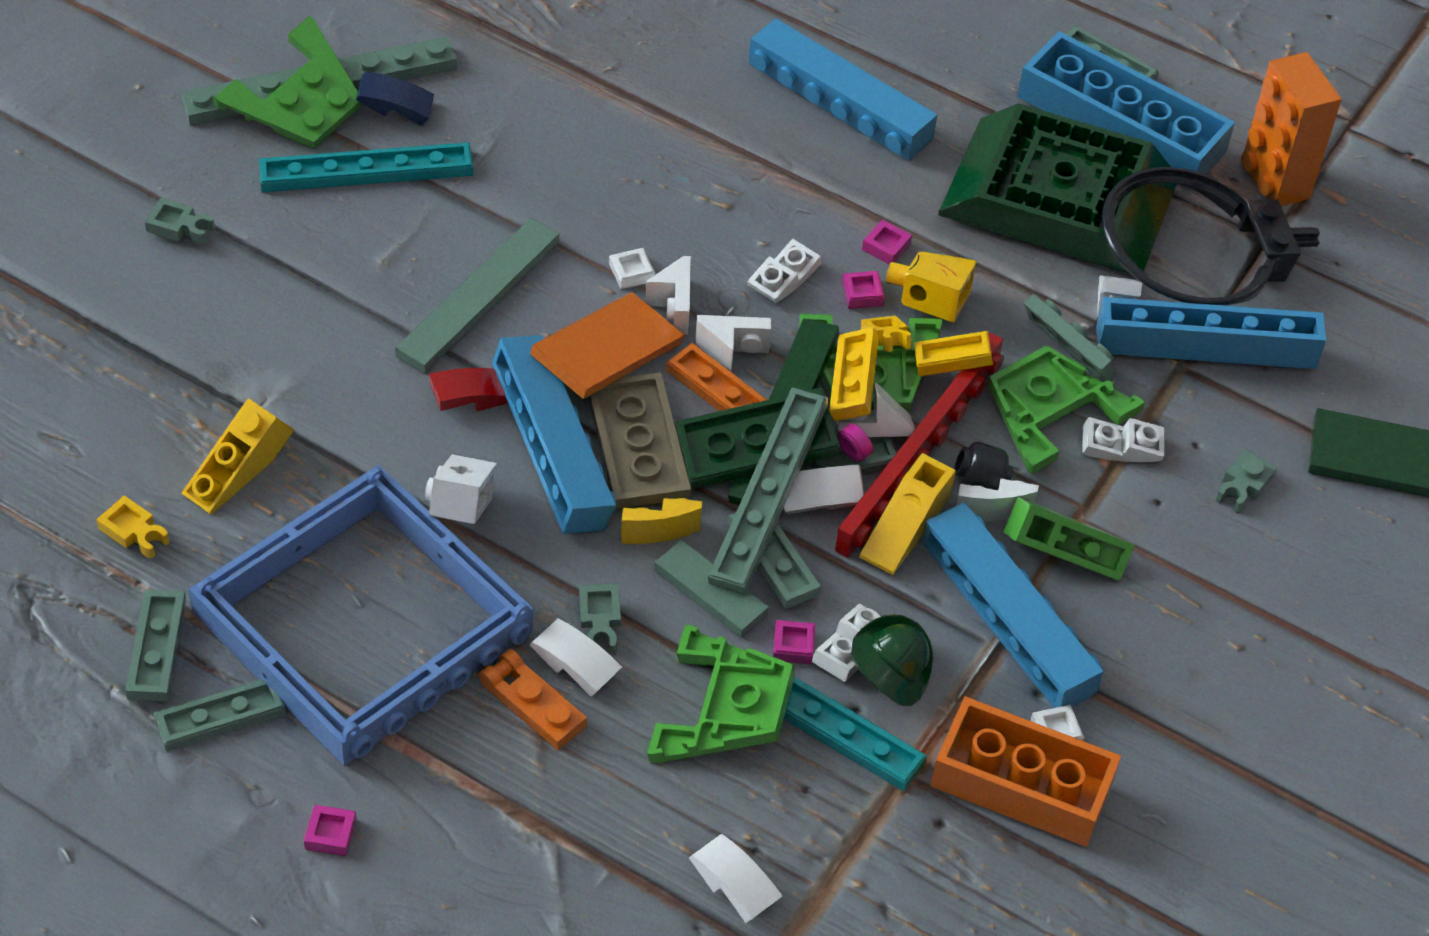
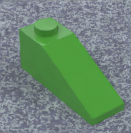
M1017 497L1003 533L1019 543L1119 581L1135 546L1133 543L1020 497Z

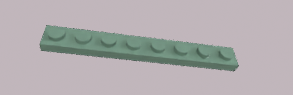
M447 36L338 59L357 90L361 77L365 72L378 73L406 80L457 69V58ZM301 67L240 79L239 81L260 99L264 100ZM233 81L180 92L189 125L241 115L228 108L224 111L214 105V97Z

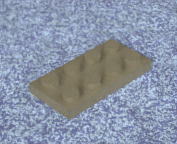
M661 372L622 377L588 396L610 491L614 493L616 498V509L663 503V498L691 499V487Z

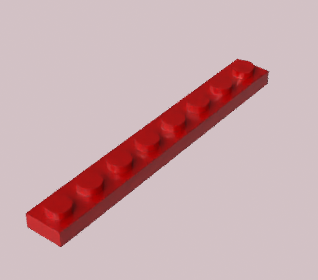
M993 333L988 335L993 365L964 369L955 377L839 526L835 552L849 558L857 546L860 548L865 546L872 533L873 525L877 520H880L903 477L919 456L924 453L930 457V451L933 447H940L944 443L953 421L956 423L961 421L970 399H977L985 387L987 377L999 371L1004 360V356L1001 355L1003 338Z

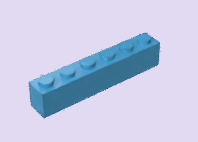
M777 18L750 39V65L908 161L934 139L937 121L936 113Z
M1103 297L1096 325L1097 344H1102L1113 355L1317 369L1326 343L1324 316L1320 312Z
M543 336L500 338L492 365L562 534L606 530L609 520L616 510V498L614 493L609 491L604 479L602 465L596 461L591 449L590 437L587 433H584L579 421L577 407L572 405L567 394L566 384L530 355L533 344L543 340Z
M963 502L926 520L922 540L923 546L1052 707L1056 708L1070 704L1073 707L1097 694L1104 672L1099 660L1095 655L1089 654L1082 646L1073 628L1065 625L1059 618L1050 600L1045 596H1041L1036 590L1027 572L1017 567L1009 557L1004 544L996 541L986 529L983 519L978 514H974L967 504Z

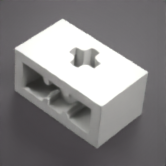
M452 454L443 466L439 465L435 477H430L427 482L425 500L430 501L429 515L475 524L492 500L497 463Z

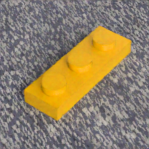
M874 327L838 336L829 409L834 422L857 418L871 413L879 339Z

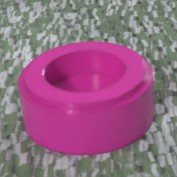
M849 423L837 433L840 448L851 460L862 462L873 453V445L869 437L857 425Z

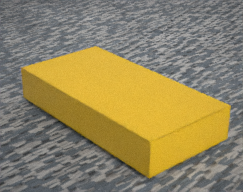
M988 331L914 342L919 377L993 365Z

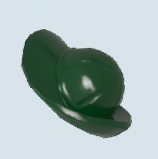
M884 615L871 620L853 638L850 654L853 662L877 690L902 706H912L921 699L932 672L933 649L931 640L918 622L903 615Z

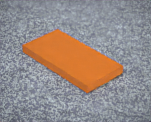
M631 292L533 344L530 355L584 399L679 346L685 334Z

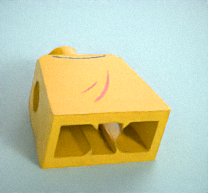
M922 251L917 253L910 266L891 262L886 275V283L903 287L901 302L904 306L955 322L971 294L977 261Z

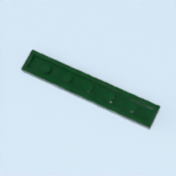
M803 318L769 399L788 395L792 387L804 391L817 388L838 339L839 326ZM752 476L733 481L728 493L729 503L740 505Z

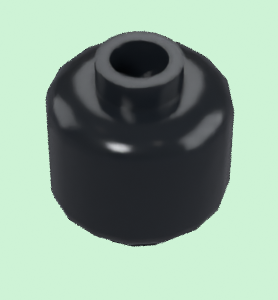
M973 442L968 448L962 447L954 465L956 470L955 476H958L959 484L982 486L993 490H998L1000 479L1011 480L1014 470L1013 466L1009 465V456L1004 449L983 442Z

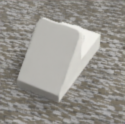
M691 256L681 257L651 277L646 282L645 303L649 306L667 307V320H674V326L685 335H688Z
M1100 275L1097 318L1103 297L1136 299L1137 296H1141L1142 282L1135 279Z
M697 315L695 345L732 372L733 352L769 353L771 318Z
M874 383V410H871L870 414L837 421L838 432L849 423H852L861 428L868 437L910 436L915 430L912 416L877 383Z

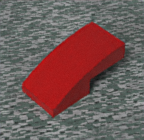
M460 368L429 374V383L440 411L474 403L477 411L508 404L495 369Z

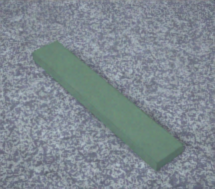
M530 218L395 348L396 357L426 373L559 243V233Z
M791 388L708 575L709 584L743 594L747 593L826 411L828 397Z

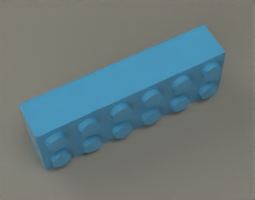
M1060 31L1022 69L1018 98L1049 113L1151 142L1171 167L1207 174L1228 150L1235 124L1234 121Z

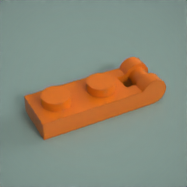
M508 649L501 654L499 662L493 667L488 665L478 673L480 682L489 692L557 751L587 727V717L524 664L522 658L513 649ZM509 674L516 679L510 685L503 680Z

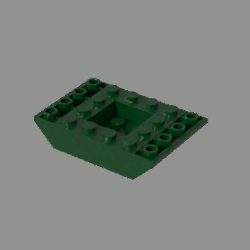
M1018 103L980 119L938 215L1129 273L1115 258L1105 239L1102 226L1104 203L1113 187L1126 176L1144 169L1171 166L1151 142ZM1057 173H1063L1069 175L1070 177H1063ZM1161 182L1138 187L1125 195L1116 207L1114 225L1119 243L1131 261L1143 272L1176 189V183Z

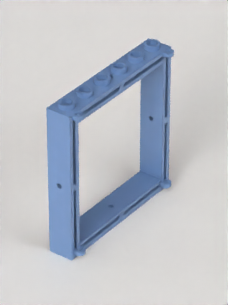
M380 465L372 468L189 588L192 613L258 680H263L267 684L269 691L270 687L280 697L285 707L343 766L355 758H362L367 755L381 739L388 734L393 735L399 732L409 719L419 712H426L431 709L440 697L451 689H458L463 686L472 674L482 667L494 664L504 651L514 644L519 645L523 643L533 631V607L435 516L429 515V511ZM378 509L491 617L350 717L344 719L232 605Z

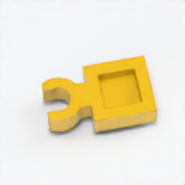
M896 315L861 320V330L874 327L879 337L878 346H883L885 351L892 352L893 346H903L907 350L911 349V333L908 331V326Z
M125 495L96 519L100 531L126 549L136 542L139 544L140 552L148 558L155 556L154 547L149 542L158 540L164 545L170 543L166 529L162 526L154 525L153 515Z

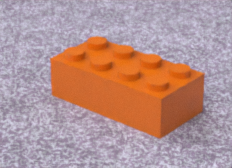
M1308 52L1269 61L1259 100L1255 107L1251 128L1248 131L1245 149L1241 156L1244 170L1249 172L1257 183L1260 193L1268 200L1278 199L1281 206L1311 198L1342 98Z
M964 696L937 756L930 787L1088 847L1114 782L1121 755Z

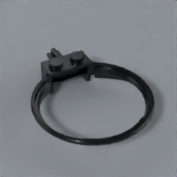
M1155 167L1126 176L1110 191L1102 211V226L1105 239L1119 263L1134 278L1148 288L1168 298L1184 303L1226 306L1249 301L1262 291L1267 282L1287 280L1301 255L1299 247H1317L1320 243L1318 240L1320 234L1318 228H1290L1278 199L1248 200L1228 184L1209 175L1184 168ZM1166 182L1187 186L1215 203L1230 217L1233 218L1237 215L1240 219L1238 224L1240 232H1256L1267 260L1264 265L1258 268L1248 286L1230 296L1205 298L1171 290L1147 277L1146 273L1131 261L1121 247L1114 225L1117 205L1129 192L1147 184Z

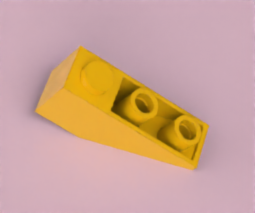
M248 398L181 494L212 515L275 459L294 432V429Z
M922 453L903 477L862 549L859 558L894 575L923 536L926 520L938 515L950 500L956 470Z

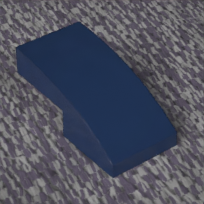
M365 72L362 75L356 96L357 101L383 116H386L393 109L421 126L429 119L434 98L433 93L415 84L392 76Z

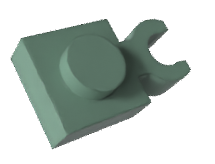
M165 198L159 199L145 221L146 232L175 241H180L183 235L190 236L193 242L198 244H205L207 242L206 231L200 229H208L210 231L215 229L214 218L210 215H195L194 207Z
M1244 449L1226 471L1223 479L1225 483L1219 488L1216 502L1221 503L1225 497H1233L1237 500L1233 511L1239 513L1245 506L1247 496L1255 500L1275 476L1277 467Z
M619 583L579 585L581 628H591L587 634L590 639L595 642L600 638H605L609 641L610 653L616 652L617 636L611 626H621Z

